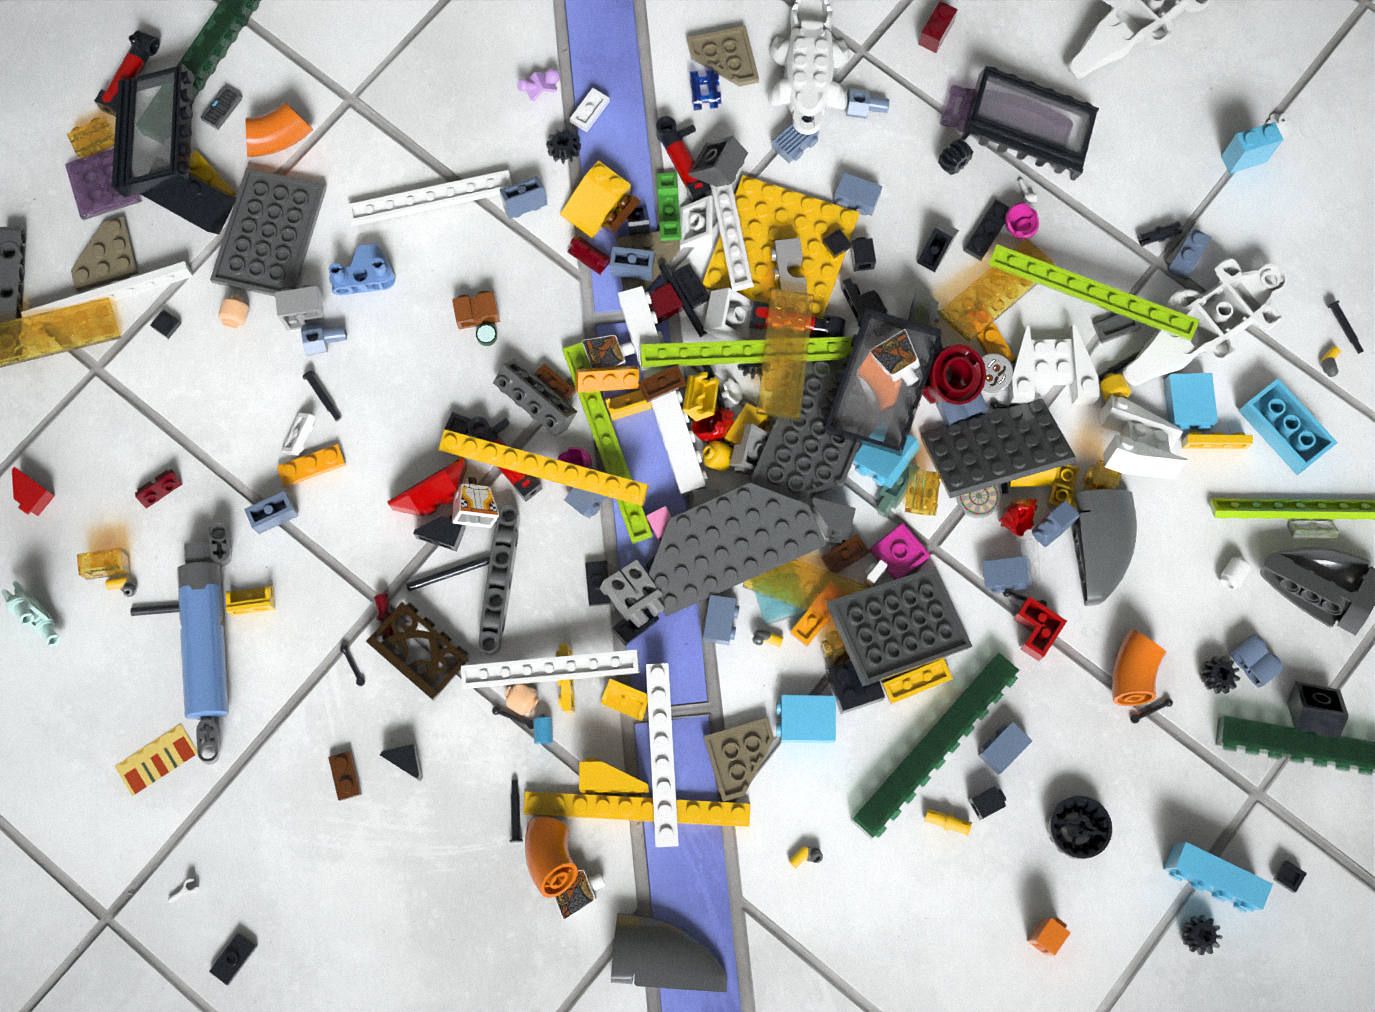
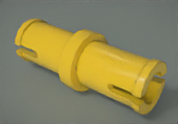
M928 808L924 822L944 827L943 830L948 831L950 829L967 836L972 825L971 821L954 817L952 813L948 812V814L931 808Z

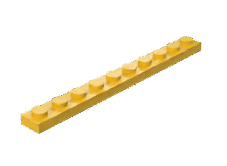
M445 429L438 449L442 452L644 506L649 488L648 484Z
M525 791L524 815L654 822L653 798ZM676 800L677 823L749 827L750 804Z

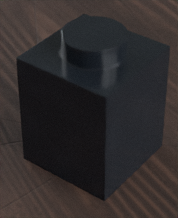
M859 237L852 240L850 252L853 271L873 270L876 264L873 238Z
M996 786L968 801L978 819L982 820L1006 807L1005 801L1007 800L1001 789L997 790Z

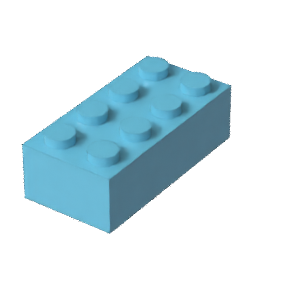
M1279 378L1239 410L1240 414L1296 475H1299L1338 443Z
M1187 842L1173 844L1163 870L1169 872L1168 876L1178 881L1184 879L1191 883L1190 887L1201 892L1207 890L1212 893L1211 897L1221 902L1227 900L1234 903L1233 907L1245 913L1247 910L1250 912L1263 910L1273 883Z

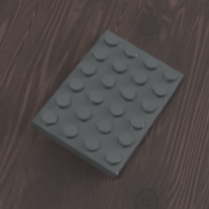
M246 168L210 281L215 284L274 297L275 292H279L282 289H296L327 189L325 184Z
M1042 398L1031 403H1023L957 422L950 426H943L920 433L921 440L949 498L1075 463L1076 459Z
M936 567L826 603L862 687L973 647Z

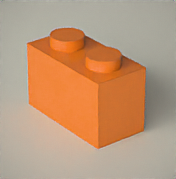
M1057 917L1042 918L1027 942L1043 954L1055 956L1071 932L1066 929L1067 924Z

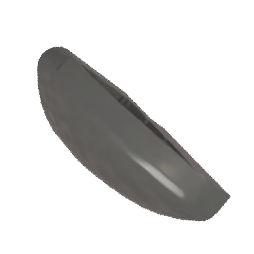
M1117 489L1087 490L1074 494L1070 499L1071 506L1080 516L1077 519L1080 521H1075L1072 524V535L1085 606L1103 603L1117 588L1130 565L1137 536L1136 510L1131 491Z
M1293 548L1270 554L1260 570V575L1298 608L1330 628L1338 621L1336 626L1355 636L1375 606V568L1372 566L1368 567L1370 561L1358 555L1330 548Z
M617 914L611 983L633 984L634 979L635 986L727 992L728 977L725 969L710 950L693 935L672 923L655 917Z

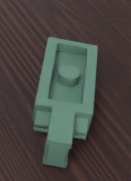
M909 463L891 489L885 485L879 492L878 501L880 504L876 509L879 515L886 518L892 508L896 509L900 505L921 471L920 467Z

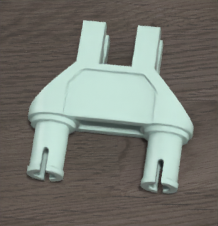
M16 580L12 583L15 587L14 596L6 589L1 591L8 611L12 615L15 614L22 625L30 626L37 635L44 638L48 646H55L60 642V636H58L54 629L55 622L32 593L26 592Z

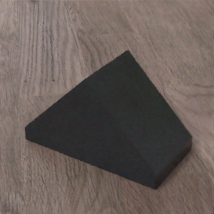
M646 205L637 206L627 217L629 235L650 233Z
M406 745L380 753V756L417 780H422L423 775L416 745Z

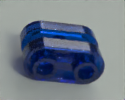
M714 69L706 70V76L699 77L698 71L689 72L694 111L702 110V104L709 103L710 109H717L718 104H722L721 91L717 92L716 87L719 86V74L715 73ZM700 85L707 86L708 95H701Z

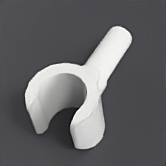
M1019 180L1023 191V203L1035 206L1037 194L1029 193L1024 180Z
M186 880L184 888L169 897L168 901L172 903L187 893H196L199 889L198 886L193 890H188V885L195 880Z

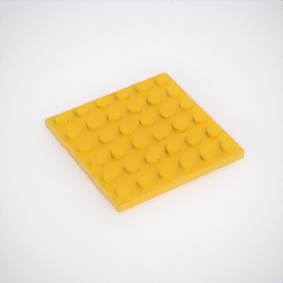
M742 175L735 199L754 287L736 292L752 301L769 303L768 307L824 317L847 251L834 259L822 244V240L840 229L846 238L851 241L860 212ZM721 234L702 282L705 288L713 291L724 288L732 289ZM800 238L803 256L802 265L791 267L788 273L795 278H806L807 305L782 307L781 300H777L776 288L779 287L778 280H774L773 268H776V261L771 259V249L774 248L776 240Z

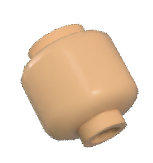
M232 295L231 298L223 299L218 313V317L223 325L230 328H238V326L244 325L249 307L243 302V298Z
M526 684L510 685L504 694L507 697L506 706L520 715L530 714L539 701L537 691Z

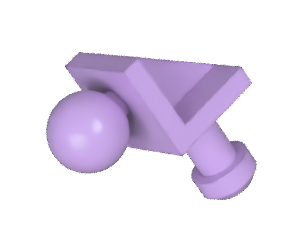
M554 68L548 69L546 73L534 72L528 80L519 79L517 88L519 91H527L531 101H535L543 91L554 93L557 91L555 83L559 81L560 73Z

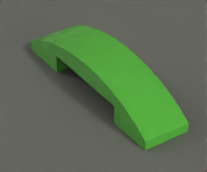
M677 172L657 173L660 240H681Z

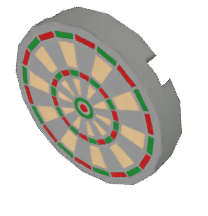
M995 485L957 496V503L967 516L985 518L997 509L1001 499L1000 490Z

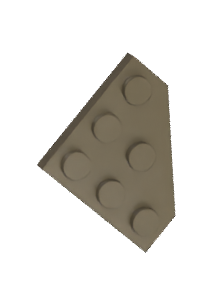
M746 25L687 37L690 57L695 62L739 87L759 83V76Z
M123 216L102 222L72 267L71 274L74 287L78 292L139 274L127 223Z
M660 231L616 237L617 247L655 252L652 281L621 277L623 291L643 286L644 292H648L655 280L662 275L658 266L664 262L668 266L671 260L680 252L679 240L661 241Z
M768 717L703 736L723 802L742 797L746 794L774 740Z

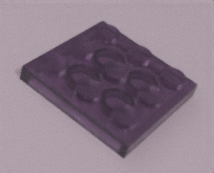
M114 148L65 163L78 212L82 220L142 202L140 194L123 197L111 188ZM132 168V177H131V178H134V177H135V174H134V171H133V168Z

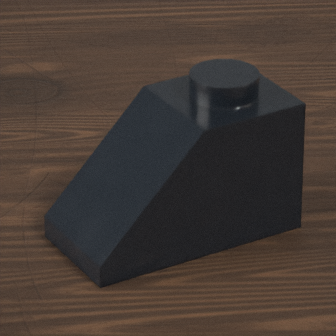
M940 221L935 226L917 263L935 273L959 230Z
M442 516L415 529L413 534L416 539L457 552L466 527L462 524L452 523V516H449V518Z

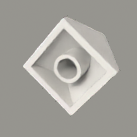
M707 196L680 208L681 247H712V196Z

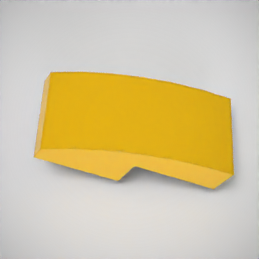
M1065 465L1057 468L1054 483L1050 490L1049 504L1058 506L1065 500L1071 505L1070 499L1075 492V484L1080 471L1079 467Z

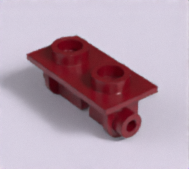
M580 236L578 238L574 237L571 240L570 244L572 246L567 253L601 275L610 264L611 258Z
M165 469L164 472L155 477V483L149 481L142 487L137 488L135 497L146 509L182 485V482L176 477L172 469Z

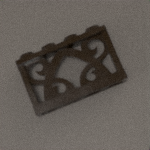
M401 602L380 627L371 634L366 642L429 698L435 701L446 686L461 671V666L469 662L467 658L468 653L462 647L458 646L455 648L449 643L452 639L446 633L441 631L439 634L433 629L435 624L426 616L422 619L416 613L419 610L410 602L407 605ZM403 615L409 616L412 624L406 626L403 621L402 629L405 632L400 633L396 627L397 619ZM418 623L428 631L416 630ZM391 625L395 635L388 637L382 642L378 641L379 637ZM413 638L428 639L431 647V662L417 660L407 666L404 662L407 660L409 648L405 640ZM437 639L447 648L439 651ZM401 641L404 647V652L402 654H396L395 648L400 647V645L397 642ZM445 654H452L456 659L455 666L451 669L440 668L439 662L442 664L450 662L444 659ZM419 665H426L430 667V670L424 668L425 672L419 674L417 667ZM437 671L448 674L435 690L431 687Z

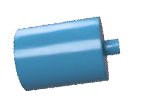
M540 714L539 718L533 719L534 744L553 743L552 718L545 717V714Z

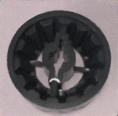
M1074 796L1059 802L1050 813V820L1047 824V829L1050 832L1049 838L1060 853H1064L1072 859H1087L1097 856L1108 846L1112 837V821L1107 810L1098 801L1086 796ZM1078 813L1077 818L1064 820L1068 814ZM1080 823V827L1087 831L1078 832V829L1072 825ZM1061 828L1066 829L1067 833L1072 837L1071 843L1065 839ZM1086 836L1090 837V839L1083 844H1075L1076 839H1080Z

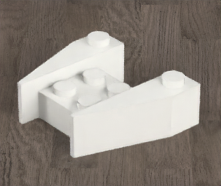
M1072 325L1067 333V339L1031 340L1030 326H1026L1013 365L1012 381L1008 385L1009 406L1034 401V385H1071L1073 405L1095 404L1100 397L1098 375L1076 325Z
M1114 395L1109 397L1099 413L1100 426L1118 432L1120 436L1115 434L1103 453L1105 467L1123 474L1175 479L1188 461L1187 458L1170 452L1183 430L1137 404L1128 401L1124 397Z

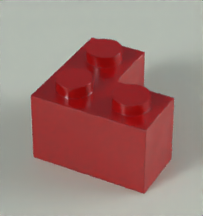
M1029 596L1013 618L1031 631L1020 650L1040 661L1054 643L1067 620Z

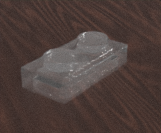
M1292 518L1288 519L1287 527L1293 538H1337L1339 532L1334 521L1330 519L1309 520Z
M1017 538L1015 540L1016 557L1027 556L1030 559L1032 582L1039 583V542L1035 538Z

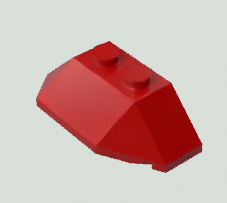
M460 457L438 472L388 500V505L393 511L420 517L435 513L439 506L447 505L454 501V495L462 484L467 467L465 461Z

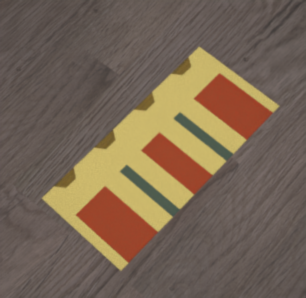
M179 724L116 765L115 768L131 795L134 796L198 753L182 725Z

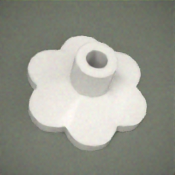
M1284 113L1280 115L1272 114L1270 120L1266 123L1276 122L1282 136H1287L1293 126V123L1288 120V116Z
M727 379V382L723 384L725 391L721 393L722 397L725 400H732L734 404H738L743 399L740 386L734 383L733 379Z

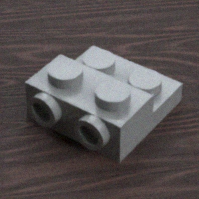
M746 424L741 444L734 445L730 465L735 467L734 472L741 475H749V480H751L770 436L769 433L754 424Z

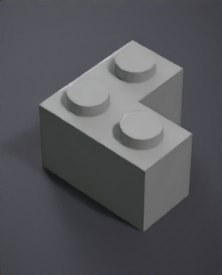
M305 285L299 289L285 288L275 292L277 316L287 331L301 329L303 325H308V319L324 317L322 293L318 286Z

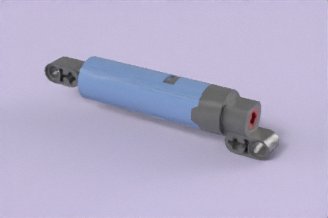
M223 522L211 524L208 531L209 542L184 544L185 564L177 567L179 619L182 626L180 629L184 716L189 720H200L196 728L197 753L200 760L208 765L216 763L220 758L219 730L214 719L224 717L229 713L224 626L221 625L223 622L220 567L228 565L231 561V541L228 526ZM217 530L225 531V535L221 538L213 536ZM218 546H222L224 553L221 559L217 556L219 555ZM206 726H210L213 730L209 733L211 742H207L206 735L202 732L206 730ZM206 748L215 749V754L212 758L206 759L203 757V751Z

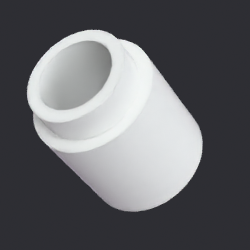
M1243 557L1231 558L1221 574L1220 583L1231 590H1236L1237 587H1240L1251 571L1249 561Z

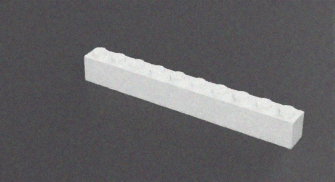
M643 286L618 293V300L643 379L668 369V366L641 367L640 344L664 343L661 331H657L655 324L658 323L654 311L651 312L649 304H651L649 293L644 292ZM675 390L651 401L680 497L693 494V490L705 489L708 478L705 470L701 471L699 463H702L701 456L698 450H694L692 444L695 443L693 431H688L686 425L689 419L680 406V403L683 402L679 390Z

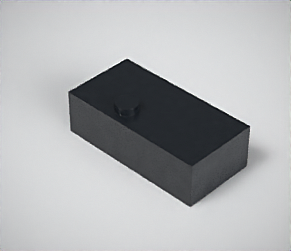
M156 157L149 174L170 169V161ZM189 172V182L140 193V195L201 229L220 235L237 197Z

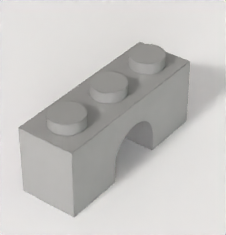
M800 238L776 240L774 248L771 249V259L776 261V268H773L774 280H778L779 287L776 288L777 300H781L782 307L807 305L806 278H795L788 273L791 267L802 265L803 256Z

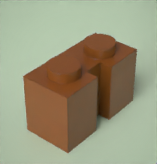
M481 291L476 297L471 298L469 295L464 294L452 299L459 330L500 322L494 291Z

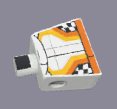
M468 477L459 486L454 495L452 523L492 528L499 517L492 491L487 486L478 485L475 477Z

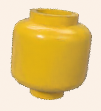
M1109 373L1103 377L1099 384L1100 392L1106 402L1111 395L1129 399L1131 388L1122 374Z
M712 441L703 449V462L707 467L714 470L726 471L731 467L730 461L733 449L722 442Z

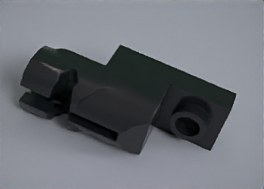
M851 278L842 281L841 290L857 322L861 314H865L866 308L887 314L888 310L875 290L860 295L858 285L856 283L853 284ZM875 323L872 330L877 337H881L892 332L894 328Z

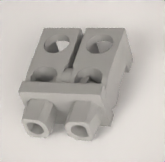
M638 560L605 579L599 588L604 595L607 594L618 611L623 615V618L627 621L631 620L638 628L649 619L644 610L648 608L655 617L665 609L662 601L659 599L662 593L659 589L657 590L655 584Z

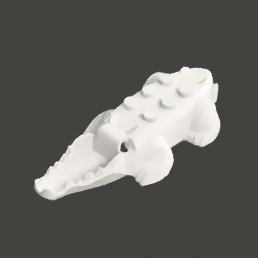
M796 0L791 10V33L789 38L785 39L784 37L776 36L770 47V55L773 60L784 66V79L780 80L774 87H770L768 103L773 106L788 105L793 115V127L796 131L805 135L814 134L821 128L822 118L827 107L845 109L848 104L847 92L841 88L839 83L834 82V69L843 66L849 60V50L845 40L833 41L831 33L833 13L828 0ZM805 115L808 117L812 116L813 121L806 123L802 120V117Z
M1102 0L1107 5H1111L1112 9L1091 31L1079 53L1069 62L1068 70L1074 74L1076 79H1080L1107 63L1125 57L1136 43L1146 40L1151 47L1162 44L1172 36V20L1183 10L1189 13L1199 12L1206 8L1212 0Z
M1227 258L1214 269L1219 283L1204 294L1189 289L1178 290L1171 296L1165 307L1200 320L1192 340L1188 341L1162 330L1157 331L1145 344L1135 360L1123 369L1122 375L1129 386H1138L1151 378L1178 371L1189 364L1197 355L1206 353V357L1211 364L1225 361L1231 358L1237 350L1238 341L1235 335L1252 324L1257 328H1263L1264 331L1275 327L1281 322L1282 316L1270 304L1275 296L1287 285L1288 276L1286 271L1279 265L1266 264L1259 271L1243 272L1235 259ZM1272 275L1276 279V284L1273 285L1272 281L1265 277Z

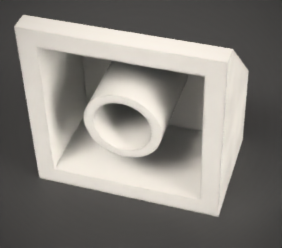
M731 288L711 291L703 330L717 338L733 341L751 340L753 328H748L754 301L736 291L733 292Z

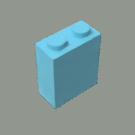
M1276 122L1246 130L1234 136L1221 156L1229 174L1268 162L1283 141Z
M1212 373L1168 375L1164 380L1168 422L1181 428L1183 432L1190 429H1198V431L1211 430L1218 422Z
M881 420L868 438L884 442L890 424ZM908 435L902 456L862 445L853 460L855 471L862 476L867 475L871 477L879 486L885 485L891 489L919 451L918 440Z
M782 695L781 701H777L776 713L781 714V723L776 724V737H781L780 742L835 743L836 696Z

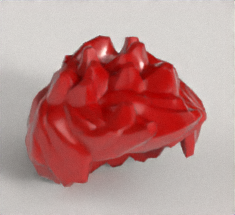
M729 407L716 409L714 415L694 421L692 424L693 433L702 442L707 444L712 441H724V436L734 424V420L731 419L734 411H728Z
M1013 499L1009 506L1004 508L1003 515L998 520L1001 522V527H1005L1009 532L1019 537L1024 536V532L1031 530L1034 525L1032 519L1038 508V505H1036L1037 499Z

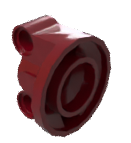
M961 344L947 346L939 351L933 361L922 394L929 404L945 402L961 405L970 403L977 398L984 388L986 380L985 363L980 354L973 348ZM948 367L952 371V378L949 383L946 380V370Z

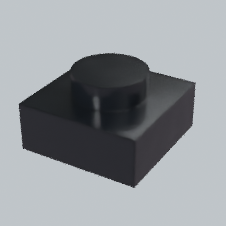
M840 229L822 240V244L834 259L852 246Z
M163 309L150 326L169 339L182 323Z
M452 412L444 429L467 435L468 423L471 419Z
M1284 860L1273 880L1292 893H1296L1307 873L1288 860Z

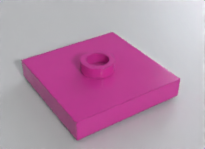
M903 522L869 548V551L878 562L882 560L888 565L886 571L894 580L907 576L931 556Z

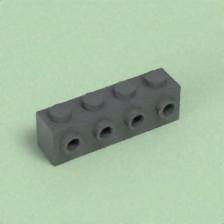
M515 358L501 366L493 381V384L502 393L510 397L516 405L523 408L534 420H537L548 432L555 436L568 429L578 412Z

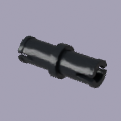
M1179 221L1163 227L1160 225L1156 226L1154 230L1138 234V239L1141 238L1138 242L1141 247L1157 241L1163 242L1166 238L1182 234V229H1178L1182 226Z

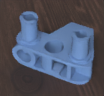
M377 243L357 246L349 267H342L338 263H333L329 266V280L332 285V293L336 295L387 290L395 283L394 273Z

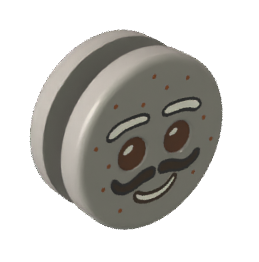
M997 353L982 356L981 358L985 363L986 380L982 390L996 393L1007 388L1013 377V367L1010 361Z

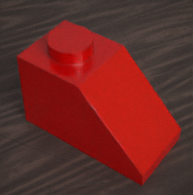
M13 467V499L20 503L18 508L27 515L32 512L39 516L55 496L22 471Z

